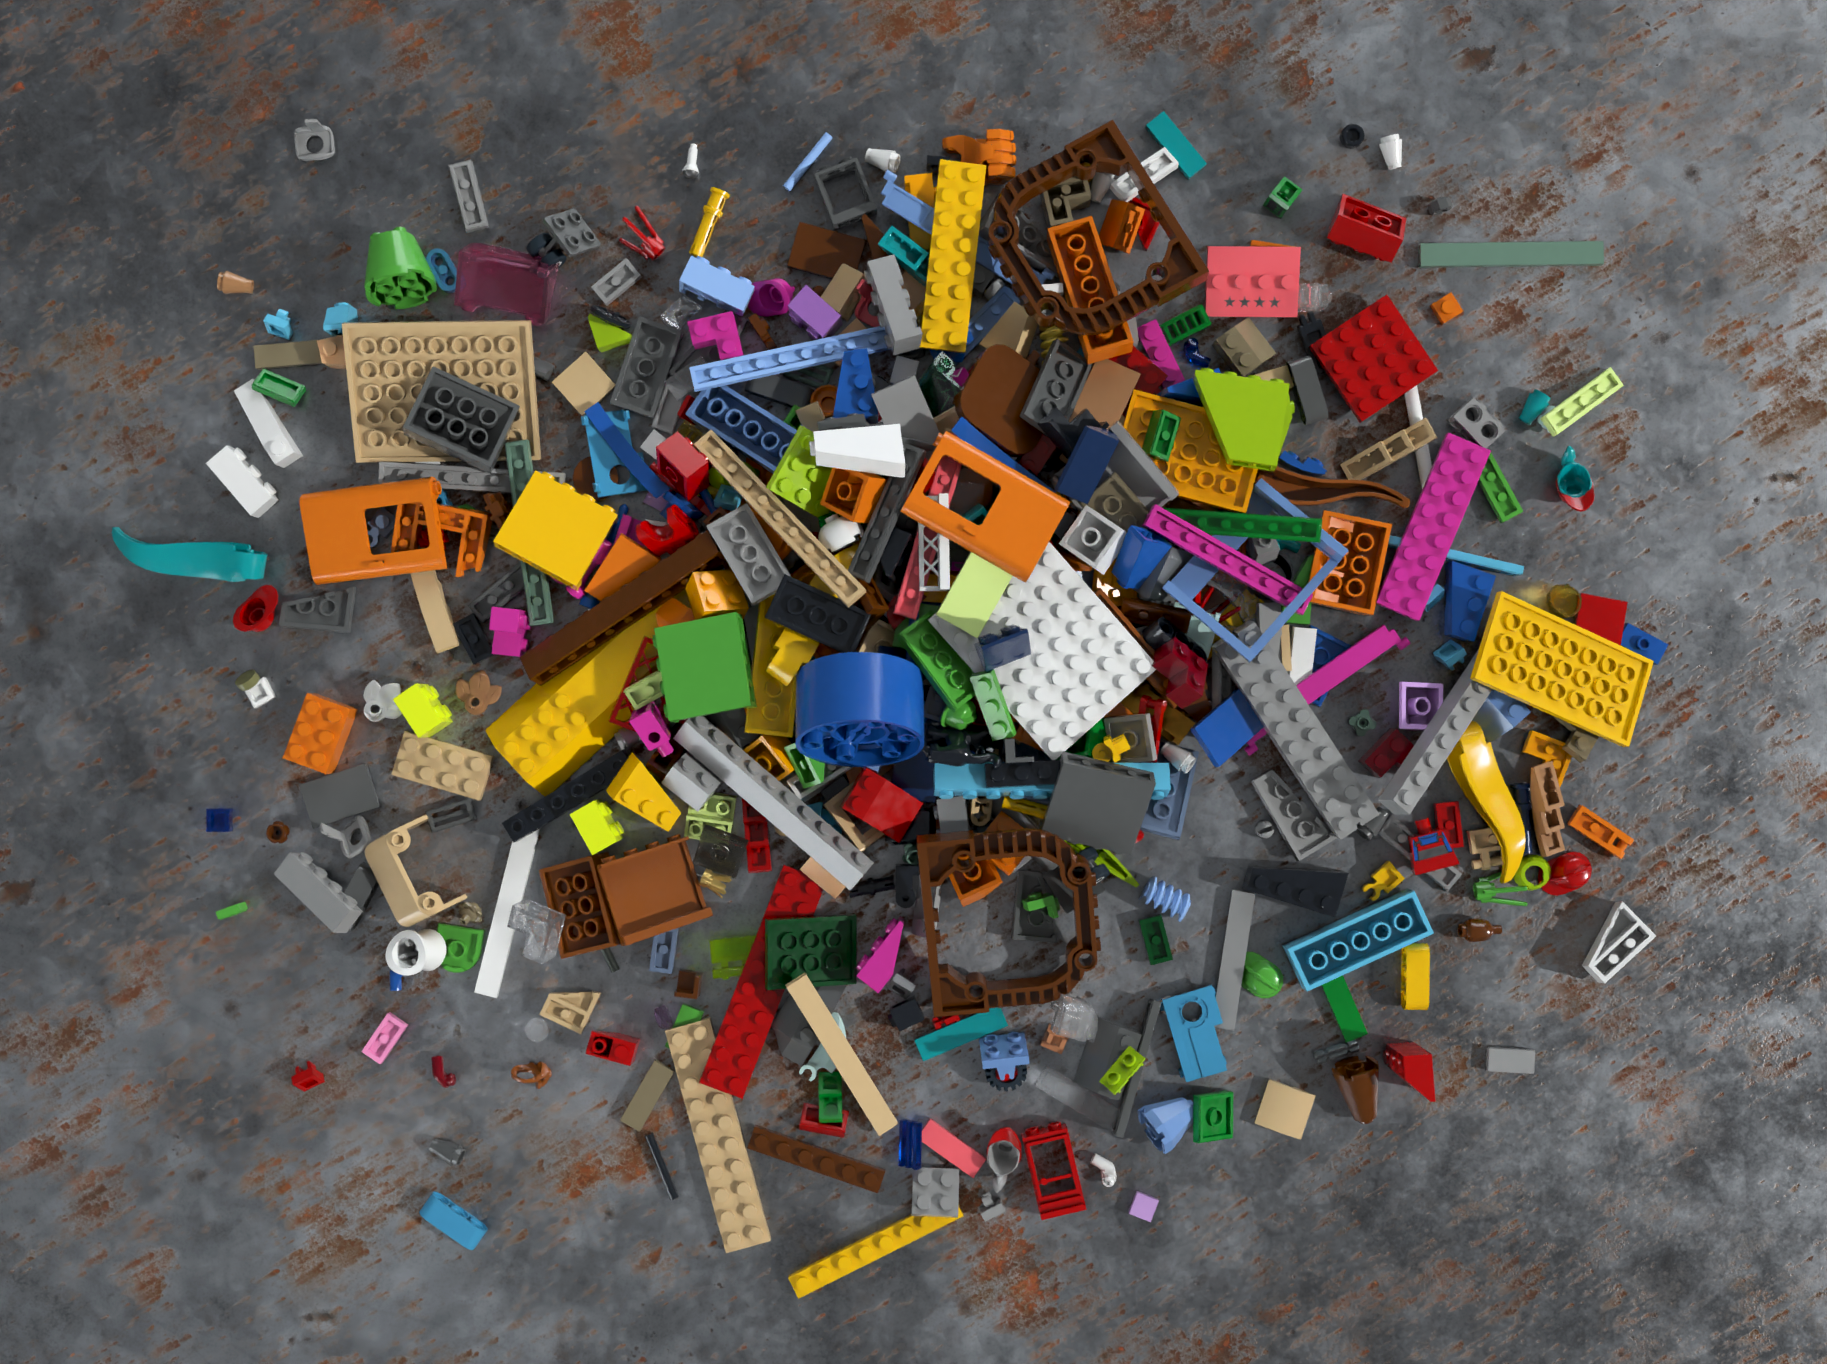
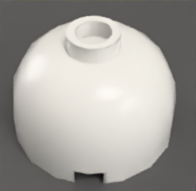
M836 513L825 519L826 524L820 529L818 540L827 550L837 552L859 541L858 535L862 538L865 531L860 523L852 522L843 516L839 517Z

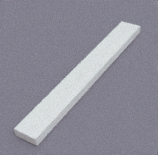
M540 829L518 842L513 843L512 841L474 993L495 998L499 995Z

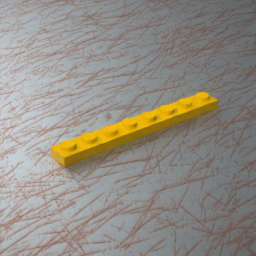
M958 1204V1218L912 1216L910 1214L790 1274L788 1279L799 1299L963 1217V1212Z

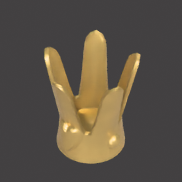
M707 868L703 875L696 874L701 877L699 885L703 888H709L720 898H722L721 894H726L724 890L726 885L722 882L729 883L732 877L714 873Z

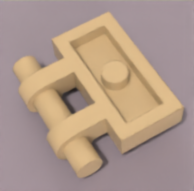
M1490 827L1466 831L1470 854H1480L1479 860L1471 861L1473 870H1489L1493 866L1503 865L1501 847ZM1500 850V856L1489 857L1490 851Z

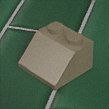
M1249 317L1232 327L1212 344L1231 372H1235L1237 376L1246 377L1276 354Z

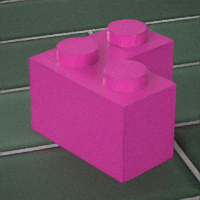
M733 311L687 322L695 350L717 345L720 360L744 356Z
M501 607L491 608L489 630L494 631L492 654L521 657L528 651L529 639H526L527 630H530L531 626H529L527 611Z

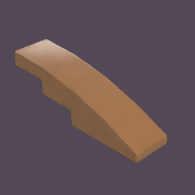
M1548 761L1531 767V805L1535 834L1541 857H1548L1565 850L1560 830L1565 828L1559 808L1565 805L1553 761Z

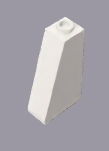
M900 424L813 431L814 441H809L810 455L815 456L816 465L905 477V458Z

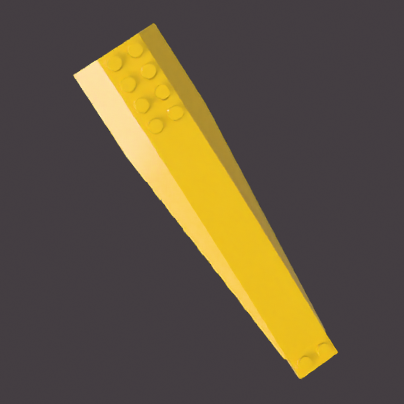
M727 561L722 564L725 570H731ZM686 589L674 596L675 599L692 610ZM661 606L542 686L536 683L485 730L499 753L528 784L543 796H547L559 788L614 737V734L619 732L618 729L623 728L608 720L643 637L647 636L653 639V635H655L654 628H658L656 612ZM647 643L644 650L646 658L649 659L658 655V650L653 644ZM656 660L649 662L652 673L658 670ZM646 664L637 667L635 671L637 680L650 675ZM625 707L618 711L616 719L626 721L631 718L629 708Z

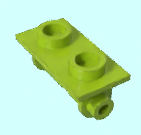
M1128 1046L1099 1082L1108 1088L1112 1094L1121 1093L1120 1090L1129 1081L1128 1079L1141 1066L1143 1067V1062L1146 1058L1131 1046Z

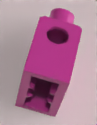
M654 701L632 712L629 722L649 751L657 748L662 757L674 751L669 743L671 730Z

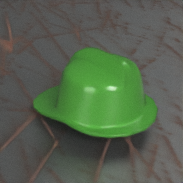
M969 700L953 713L946 706L941 715L940 724L943 727L950 726L958 730L966 728L970 723L977 720L975 704Z
M1246 952L1241 987L1260 998L1275 996L1283 985L1281 970L1255 952Z

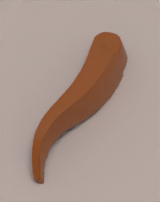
M1278 466L1274 472L1258 469L1254 482L1255 486L1262 478L1297 507L1325 505L1354 497H1372L1388 501L1402 508H1408L1410 500L1407 497L1379 483L1365 480L1314 478L1303 476Z

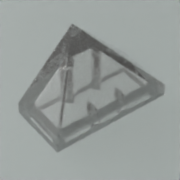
M683 295L664 311L660 318L665 325L680 330L703 307L686 295Z

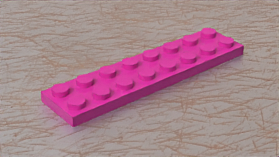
M1449 432L1446 433L1380 588L1376 604L1415 621H1420L1491 450Z

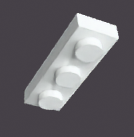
M1163 147L1141 162V164L1155 184L1177 169L1179 162ZM1128 173L1110 183V190L1120 201L1128 202L1138 195L1139 190Z

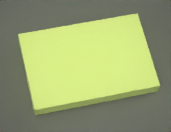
M970 552L935 615L978 638L1009 584L1012 575Z

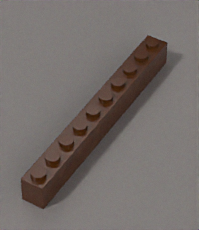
M707 530L704 533L698 534L694 540L679 547L676 552L660 560L657 565L648 571L642 572L632 582L623 585L617 592L604 598L601 603L583 612L580 617L564 625L555 634L546 637L536 647L530 648L524 655L519 657L529 679L542 686L685 590L692 572L713 571L725 563L726 559L710 532Z

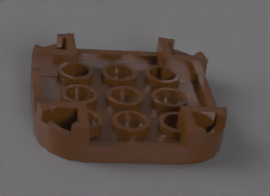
M995 344L982 351L975 358L977 361L960 392L954 396L952 404H955V411L959 419L961 416L1009 457H1020L1032 451L1043 434L1019 417L1040 369L1006 345Z

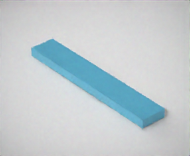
M1390 535L1388 547L1397 549L1402 538ZM1452 549L1449 550L1445 561H1454L1463 565L1514 577L1523 574L1524 566Z

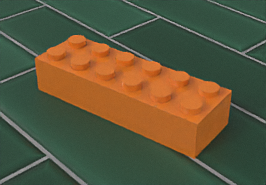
M1092 216L1047 228V242L1060 282L1063 283V291L1069 307L1090 308L1103 304L1118 295ZM1127 321L1110 331L1098 335H1078L1087 365L1130 353L1133 349L1134 341Z

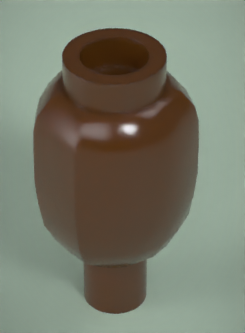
M1469 919L1463 924H1458L1459 937H1464L1469 942L1486 941L1492 934L1502 933L1501 925H1492L1484 919Z

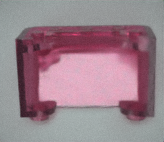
M470 243L458 253L454 305L470 312L475 311L476 308L486 306L524 314L526 320H531V325L541 326L548 320L559 263L548 267V264L540 262L542 259L540 256L532 257L530 253L483 243Z

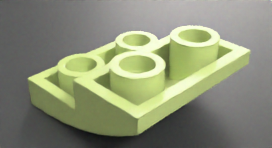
M715 792L698 812L689 805L684 837L688 836L690 839L730 844L737 796Z

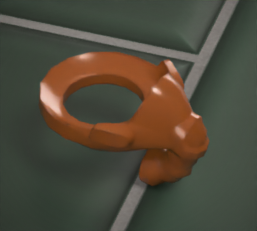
M530 1061L529 1064L517 1065L511 1070L513 1080L520 1083H535L536 1089L545 1086L552 1076L551 1069L546 1063L541 1061L537 1064ZM520 1072H529L533 1074L534 1077L530 1079H523L518 1077L517 1074Z

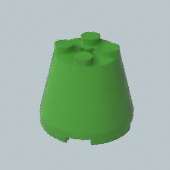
M396 227L392 231L376 232L370 235L364 288L366 298L375 306L379 307L381 304L394 305L395 309L412 308L427 302V297L437 290L435 276L416 238L408 233L404 227Z

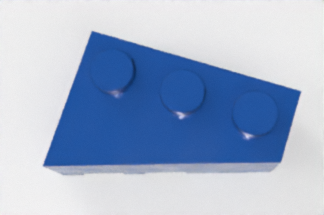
M1454 561L1446 562L1444 635L1466 643L1474 642L1496 576Z

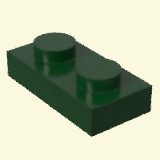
M1158 914L1139 919L1138 922L1150 965L1173 960L1162 915Z

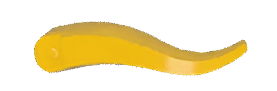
M859 544L846 548L834 556L847 570ZM816 574L809 585L838 598ZM785 627L773 646L777 653L766 668V672L787 686L792 678L797 675L800 666H804L811 660L819 643Z
M1471 721L1447 757V761L1466 798L1487 822L1498 840L1503 862L1499 881L1504 884L1512 880L1520 866L1526 842L1524 825L1518 808L1498 768L1491 742L1485 741L1480 725L1477 722Z

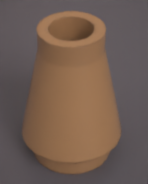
M225 271V273L220 272L217 279V289L223 291L224 294H252L254 280L244 278L229 271Z

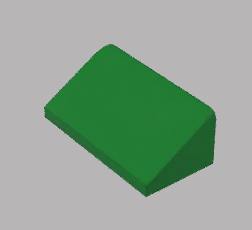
M1163 409L1153 411L1142 449L1150 458L1165 462L1169 461L1181 417Z

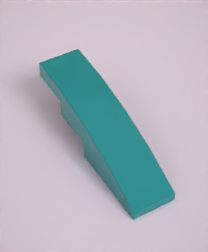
M891 226L878 245L888 255L894 254L897 263L925 287L929 253L898 229Z

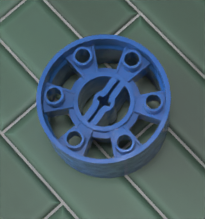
M873 652L838 653L808 662L800 668L796 676V748L806 757L816 761L847 767L883 766L914 757L924 747V676L922 671L915 664L903 658Z

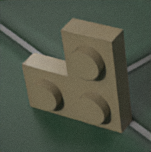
M1554 717V719L1571 731L1562 749L1578 762L1585 761L1599 736Z

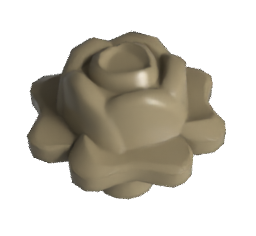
M459 903L458 912L462 915L459 919L461 924L467 925L469 922L474 924L482 922V910L477 903Z

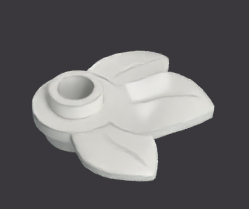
M375 680L368 683L363 694L366 701L364 714L368 720L379 722L384 718L396 719L402 715V712L393 700V698L401 694L400 684L389 683L381 687ZM377 706L380 710L378 713H372V708Z

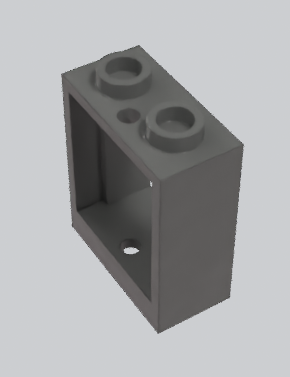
M851 157L844 158L839 161V164L832 167L830 165L823 166L817 170L818 172L814 173L815 181L834 231L861 221V216L864 214L868 217L877 215L876 205L857 157L853 159ZM855 171L866 203L835 214L824 182Z

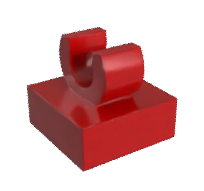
M307 1061L308 1068L306 1070L297 1066L295 1068L296 1075L291 1077L292 1084L304 1092L325 1082L323 1073L316 1070L315 1064Z

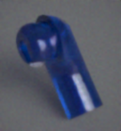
M1188 338L1183 348L1187 360L1200 367L1208 368L1211 358L1200 354L1199 342L1196 338Z

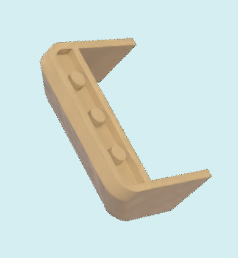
M427 815L390 831L371 842L365 849L366 860L395 919L404 927L413 926L467 899L466 894L443 904L440 896L435 892H425L418 896L397 855L405 851L410 845L411 838L408 830L427 822Z

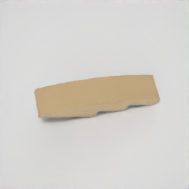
M1424 418L1384 441L1376 443L1340 464L1348 480H1362L1434 441L1438 437L1428 419Z
M436 571L410 573L436 652L441 653L459 646L450 607L445 601L442 585L437 579Z

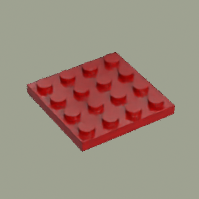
M1387 294L1309 346L1359 423L1438 371Z

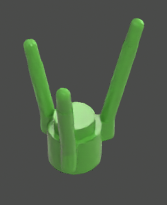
M1502 871L1487 877H1479L1478 882L1473 883L1475 899L1481 900V903L1491 902L1516 906L1528 905L1527 902L1492 898L1496 896V893L1527 891L1528 889L1526 886L1495 888L1494 883L1489 881L1500 878Z

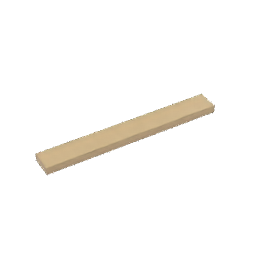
M804 972L785 985L877 1134L881 1136L899 1124L806 973Z

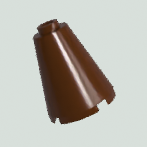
M1352 1056L1337 1061L1335 1069H1331L1332 1075L1354 1120L1361 1124L1371 1123L1377 1117L1378 1061L1370 1056H1366V1060H1359L1358 1056Z

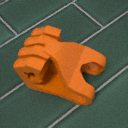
M987 129L986 139H974L965 135H955L942 139V148L949 154H960V162L986 165L984 185H1003L1015 177L1016 171L1013 166L1016 165V156L1012 154L1015 153L1016 146L1015 143H1011L1014 140L1013 131Z

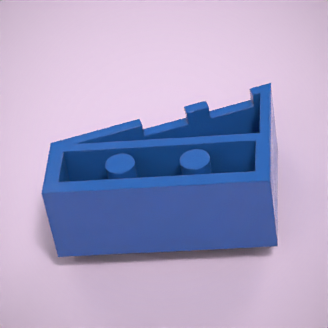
M867 348L844 351L833 417L841 418L857 413L864 414L866 422L869 424L878 423V409L871 395L875 391Z

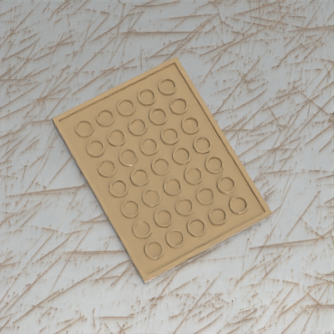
M531 320L342 323L356 463L461 461L405 436L403 432L405 421L433 366L519 405L520 408L505 443L527 439L530 443L532 460L541 459ZM505 444L497 461H507Z

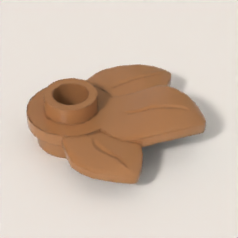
M484 670L476 672L469 682L459 679L456 683L457 697L464 702L465 709L472 715L484 713L488 705L496 703L501 696L502 687L498 685L490 686L489 677ZM474 700H479L477 706H472Z

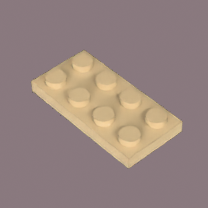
M404 731L391 775L480 801L482 800L495 756L430 737L418 738L415 733Z

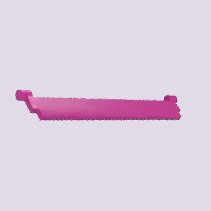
M1383 624L1299 682L1296 686L1309 705L1395 644L1399 650H1403L1411 643L1407 637L1400 639L1393 628L1388 631ZM1264 727L1247 742L1248 746L1244 750L1248 756L1259 750L1254 742L1267 734Z

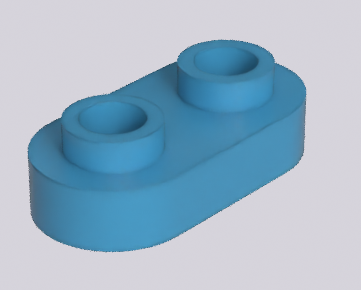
M439 248L429 251L426 260L439 287L447 293L457 292L461 288L462 278L450 256ZM438 259H443L441 265L436 264ZM453 278L454 283L452 285H448L447 281Z

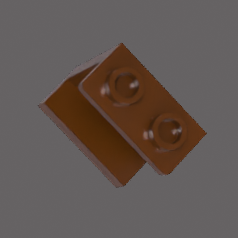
M873 577L870 583L855 578L866 589V593L852 605L865 610L867 614H871L861 638L889 610Z

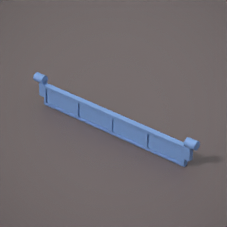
M887 170L883 176L887 183L881 192L882 195L886 196L882 205L931 234L934 208L895 185L894 181L897 175ZM978 236L976 262L1013 284L1010 278L1006 279L1002 274L999 260H994L988 249L990 246L989 242ZM1047 267L1044 268L1041 274L1032 269L1041 285H1043L1046 278L1051 281L1055 275V272Z

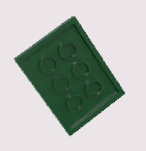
M843 914L765 919V989H787L785 985L804 972L814 987L857 984V915Z

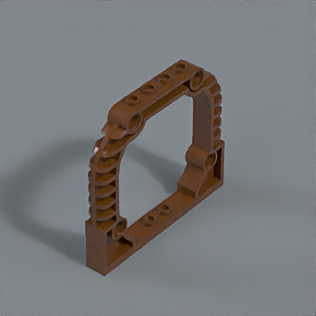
M1113 120L1065 145L1064 151L1018 174L1005 185L995 203L994 222L989 227V252L994 260L998 259L1001 263L1000 269L1006 279L1010 278L1012 281V289L1015 295L1023 299L1025 303L1023 306L1028 316H1033L1039 326L1043 328H1050L1055 325L1064 332L1068 331L1082 336L1098 335L1122 325L1155 305L1159 307L1207 281L1209 274L1207 266ZM1087 162L1090 166L1085 167L1081 163ZM1096 172L1109 173L1116 176L1127 172L1139 190L1138 195L1141 201L1147 203L1150 207V214L1153 220L1160 223L1170 239L1166 254L1162 262L1152 263L1148 267L1144 281L1105 303L1090 308L1069 307L1059 293L1044 290L1018 247L1019 227L1014 218L1018 210L1029 200L1069 178L1076 176L1081 180H1090L1095 176ZM1004 234L1005 237L1002 239H998L995 237V235ZM1159 275L1163 279L1156 281L1152 276ZM1047 309L1053 313L1051 315H1044L1041 312Z
M1030 828L973 833V830L917 835L934 1017L987 1013L989 1008L1030 1006L1031 1004L1041 1005L1057 1001L1064 995L1069 994L1078 982L1082 980L1084 971L1087 972L1095 968L1098 960L1097 951H1101L1100 937H1096L1095 930L1100 929L1098 915L1094 916V908H1098L1097 894H1093L1092 886H1096L1095 872L1091 873L1088 860L1080 854H1075L1071 846L1058 835L1043 829ZM962 854H966L969 856V858L964 861L958 859V857ZM1034 856L1044 857L1059 865L1062 882L1067 888L1072 890L1076 935L1066 946V962L1052 973L1038 977L987 981L985 976L979 972H971L968 975H964L948 963L939 964L937 944L941 943L940 929L935 930V922H939L938 908H933L931 887L940 886L956 870L962 873L971 871L976 861ZM1075 867H1084V869L1081 872L1073 871ZM1082 954H1090L1088 958H1080ZM973 985L981 986L979 989L970 988Z

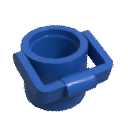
M668 490L662 496L668 504L660 512V515L666 520V509L674 504L692 520L701 517L702 512L675 490Z

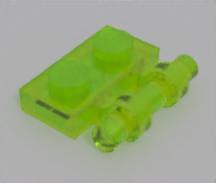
M755 934L709 940L711 963H721V969L712 970L713 979L722 978V980H727L729 977L741 975L754 942ZM741 960V966L728 967V962Z

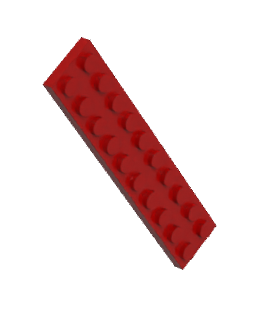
M784 864L782 866L699 1080V1083L741 1099L744 1097L785 990L765 989V919L813 916L823 889L800 870Z

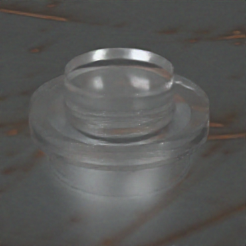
M534 1018L527 1023L525 1032L530 1040L538 1042L547 1037L549 1026L545 1020Z

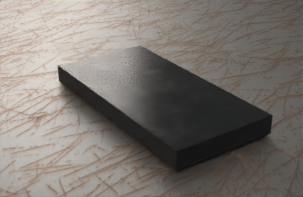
M784 574L765 618L840 653L855 652L871 614H867L865 610L854 605L848 608L841 599Z

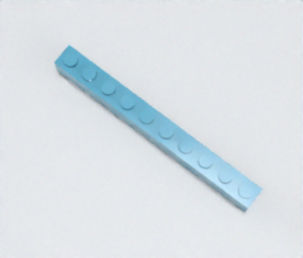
M992 762L966 764L960 767L934 763V796H939L941 799H951L953 796H963L964 799H975L977 796H986L987 799H999L1000 796H1010L1011 799H1022L1024 796H1033L1034 799H1046L1047 796L1052 795L1055 786L1042 785L986 789L984 765L993 764ZM1115 763L1154 772L1156 785L1151 796L1152 800L1163 799L1169 794L1171 790L1169 763Z

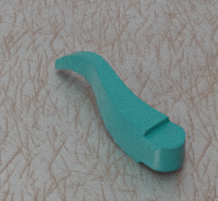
M112 527L113 540L122 554L129 561L146 570L163 574L212 578L230 582L264 578L268 553L251 550L250 544L235 542L155 544L139 541L129 537L119 527Z

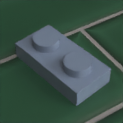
M679 928L653 937L649 971L673 973Z

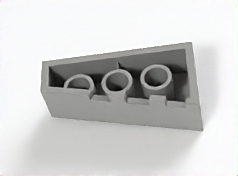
M895 255L867 261V270H864L867 284H871L873 288L871 298L873 305H878L880 311L877 317L880 327H884L887 334L884 335L887 349L891 348L893 355L919 349L923 333L921 328L917 327V317L914 309L909 310L908 308L910 307V297L906 288L902 289L901 287L904 285V281Z

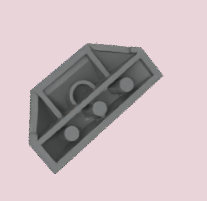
M847 985L814 988L832 1014ZM789 994L772 1027L781 1055L802 1066L818 1037L791 994Z

